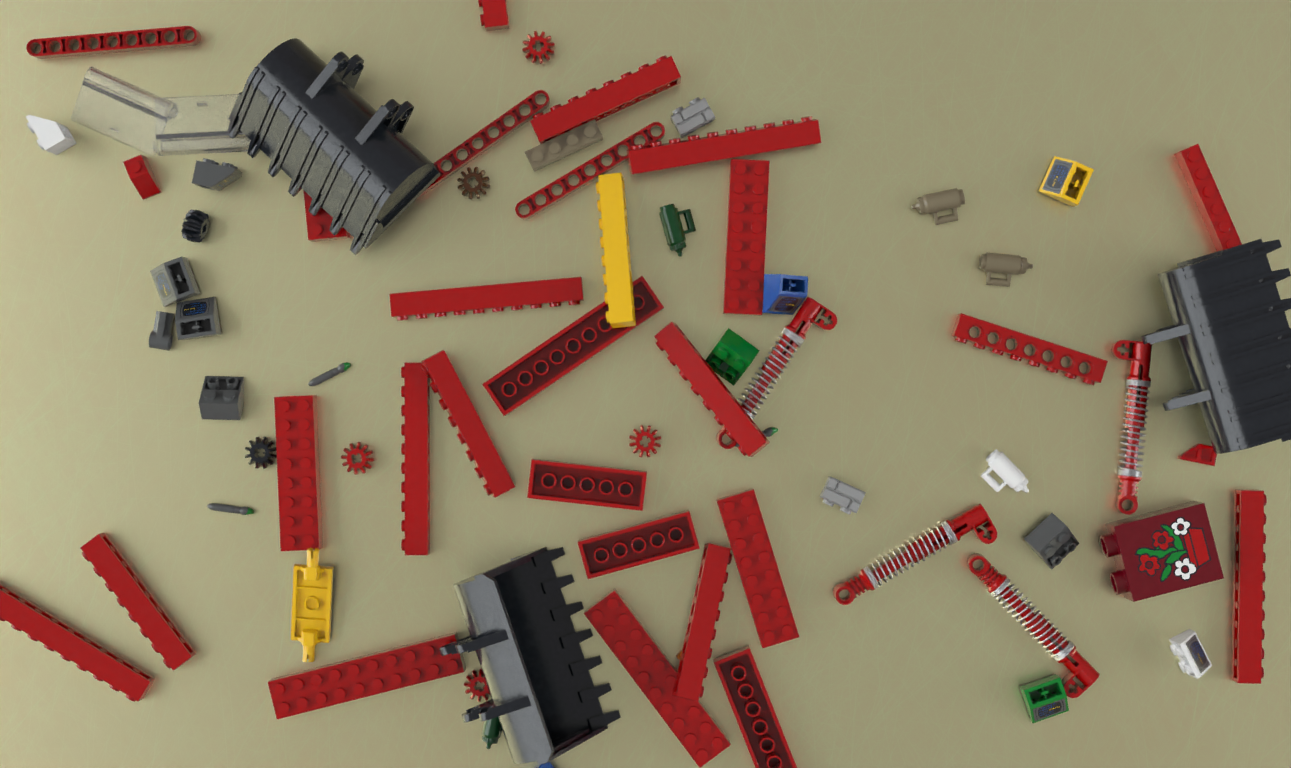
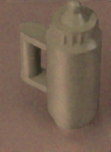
M955 188L918 197L917 203L912 205L911 208L918 209L921 214L933 213L934 223L939 225L958 221L957 208L965 204V197L962 189L958 190ZM953 209V214L937 216L939 211Z
M986 252V254H981L979 268L987 272L986 285L1009 287L1012 274H1024L1027 269L1033 268V265L1027 262V258L1019 255ZM991 272L1006 273L1007 279L992 278Z

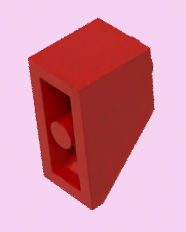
M138 155L123 162L130 180L143 200L161 193L147 157Z

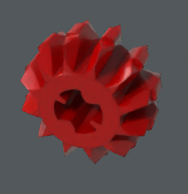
M534 31L535 37L528 34L527 38L530 41H523V44L528 47H524L522 51L527 53L525 56L527 60L533 57L532 63L535 64L537 59H539L540 64H543L542 58L545 57L549 61L550 57L547 54H554V51L549 48L555 47V44L550 42L551 36L545 38V32L542 31L541 35L538 36L537 31ZM536 44L541 45V51L534 50Z
M643 425L640 426L641 433L634 429L633 432L637 437L633 435L629 437L632 440H636V442L629 443L630 447L637 446L633 453L640 449L639 457L643 456L644 451H646L647 457H650L649 450L656 454L657 451L653 446L661 447V444L655 443V440H660L661 436L654 438L658 431L655 429L652 433H649L651 426H648L647 432H644ZM643 436H647V439L650 438L651 440L647 447H644V444H640Z
M357 442L356 447L353 443L349 444L351 450L348 448L343 450L348 455L341 456V459H347V462L342 463L343 466L349 465L347 472H351L354 468L355 475H358L359 469L363 474L366 473L365 467L368 469L372 468L368 461H374V458H369L368 456L373 454V451L366 452L368 449L367 444L361 449V442ZM360 454L362 461L355 462L356 458H354V455Z
M482 669L479 670V675L476 670H473V676L467 675L466 677L470 682H465L464 686L470 688L465 693L469 694L472 692L473 694L470 697L472 700L476 695L478 696V702H481L482 696L487 701L490 692ZM477 681H479L480 683L484 682L485 685L483 686V689H481V687H476L478 683Z

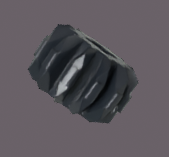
M191 209L186 214L181 232L183 238L191 242L200 243L205 238L209 227L208 214Z
M256 437L255 442L250 440L249 444L251 447H245L246 451H250V454H246L245 458H252L248 462L249 465L255 463V468L257 469L261 465L263 469L267 468V463L273 465L274 462L271 458H277V455L273 454V451H276V447L271 448L274 441L272 440L267 443L268 437H263L262 441L260 437ZM258 449H264L265 452L263 454L265 456H259L258 453L260 452H258Z

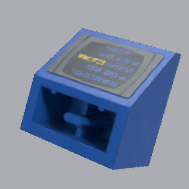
M764 274L762 313L793 315L807 297L808 276Z

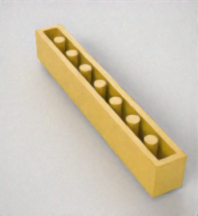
M621 172L598 175L599 182H596L597 194L600 193V200H597V207L602 217L599 218V228L603 230L600 244L601 248H604V255L601 256L602 266L606 268V274H603L604 285H607V292L604 293L605 303L609 307V311H606V320L612 328L636 326L624 177Z

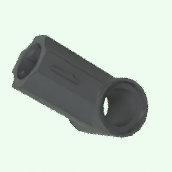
M156 311L154 329L149 337L150 348L167 351L171 349L173 341L171 334L174 319L173 313Z

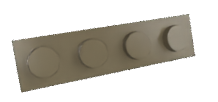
M594 119L525 151V154L535 172L602 141L603 136Z

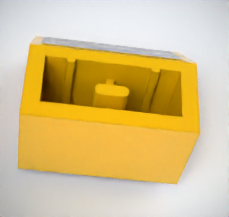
M1054 156L1038 192L1072 207L1077 206L1094 169L1076 161Z

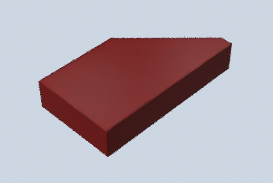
M1198 443L1179 455L1178 459L1215 466L1217 454L1214 453L1212 446Z

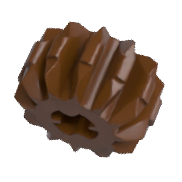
M468 167L467 171L469 174L466 175L462 171L461 175L464 179H457L458 182L463 183L458 186V189H464L462 192L463 196L469 193V199L471 200L474 194L477 199H480L479 192H482L484 195L487 194L483 187L490 188L489 184L484 183L490 179L488 176L483 177L486 173L484 170L478 174L479 168L475 167L472 173L471 168ZM472 179H476L478 182L477 186L474 185L475 188H472L469 184L470 180L473 181Z

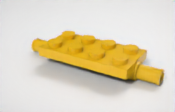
M308 548L307 565L295 564L293 569L291 640H297L302 643L303 662H307V659H309L308 662H314L315 645L321 642L329 643L331 635L333 567L318 565V548H315L314 551L313 548Z

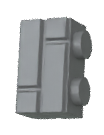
M697 97L689 102L690 106L684 109L681 106L672 111L671 120L681 138L715 120V115L705 98L700 100Z
M829 476L820 497L823 498V503L832 507L834 504L841 506V511L850 515L851 512L857 513L866 492Z

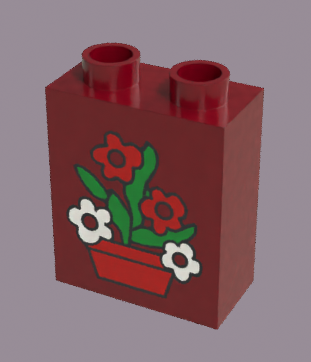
M1190 501L1106 523L1107 534L1100 535L1104 555L1106 558L1114 557L1117 571L1110 573L1112 588L1116 595L1123 594L1124 598L1135 602L1224 578L1205 503Z

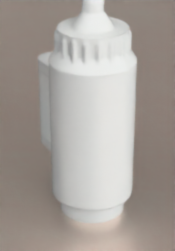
M996 449L986 458L990 467L981 474V477L996 492L1000 491L1006 484L1016 492L1021 490L1025 493L1029 492L1027 488L1029 481L1002 451L999 452ZM993 470L1003 482L999 484L989 472Z

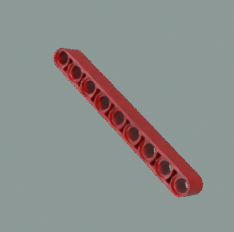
M191 26L32 39L27 43L26 49L31 56L38 59L195 46L201 41V34ZM193 31L194 38L187 40V34ZM174 33V41L168 42V36ZM156 35V41L150 44L149 37ZM136 36V44L130 45V39ZM117 38V45L111 47L112 39ZM98 40V47L93 49L92 42ZM78 41L79 48L73 50V44ZM60 43L59 51L54 52L55 44ZM41 45V51L36 54L35 47Z
M543 90L535 91L433 163L440 176L419 197L531 120L534 115L545 110L550 104L548 94ZM543 95L546 97V102L541 105L537 104L536 98ZM524 106L531 109L530 113L526 116L520 114V110ZM509 117L515 119V123L511 127L505 125V120ZM493 128L499 130V135L495 138L489 136V131ZM477 139L483 141V146L480 149L473 147V143ZM462 150L468 153L467 158L464 160L458 159V153ZM446 161L452 163V167L448 171L442 169V165Z
M659 122L649 124L521 200L515 207L516 214L521 219H529L597 179L598 175H603L628 160V156L618 154L620 147L631 149L632 145H636L634 141L637 137L645 139L643 147L650 146V142L661 141L665 135L664 126ZM654 127H658L662 133L659 136H653L651 130ZM606 156L612 159V163L609 166L601 163L602 159ZM589 166L596 169L595 174L592 176H588L585 173V169ZM572 176L579 178V183L575 186L569 184V178ZM555 186H561L563 188V191L560 195H554L552 193V189ZM540 195L546 197V202L543 205L536 204V198ZM523 205H527L530 208L529 213L526 215H521L519 212L520 207Z

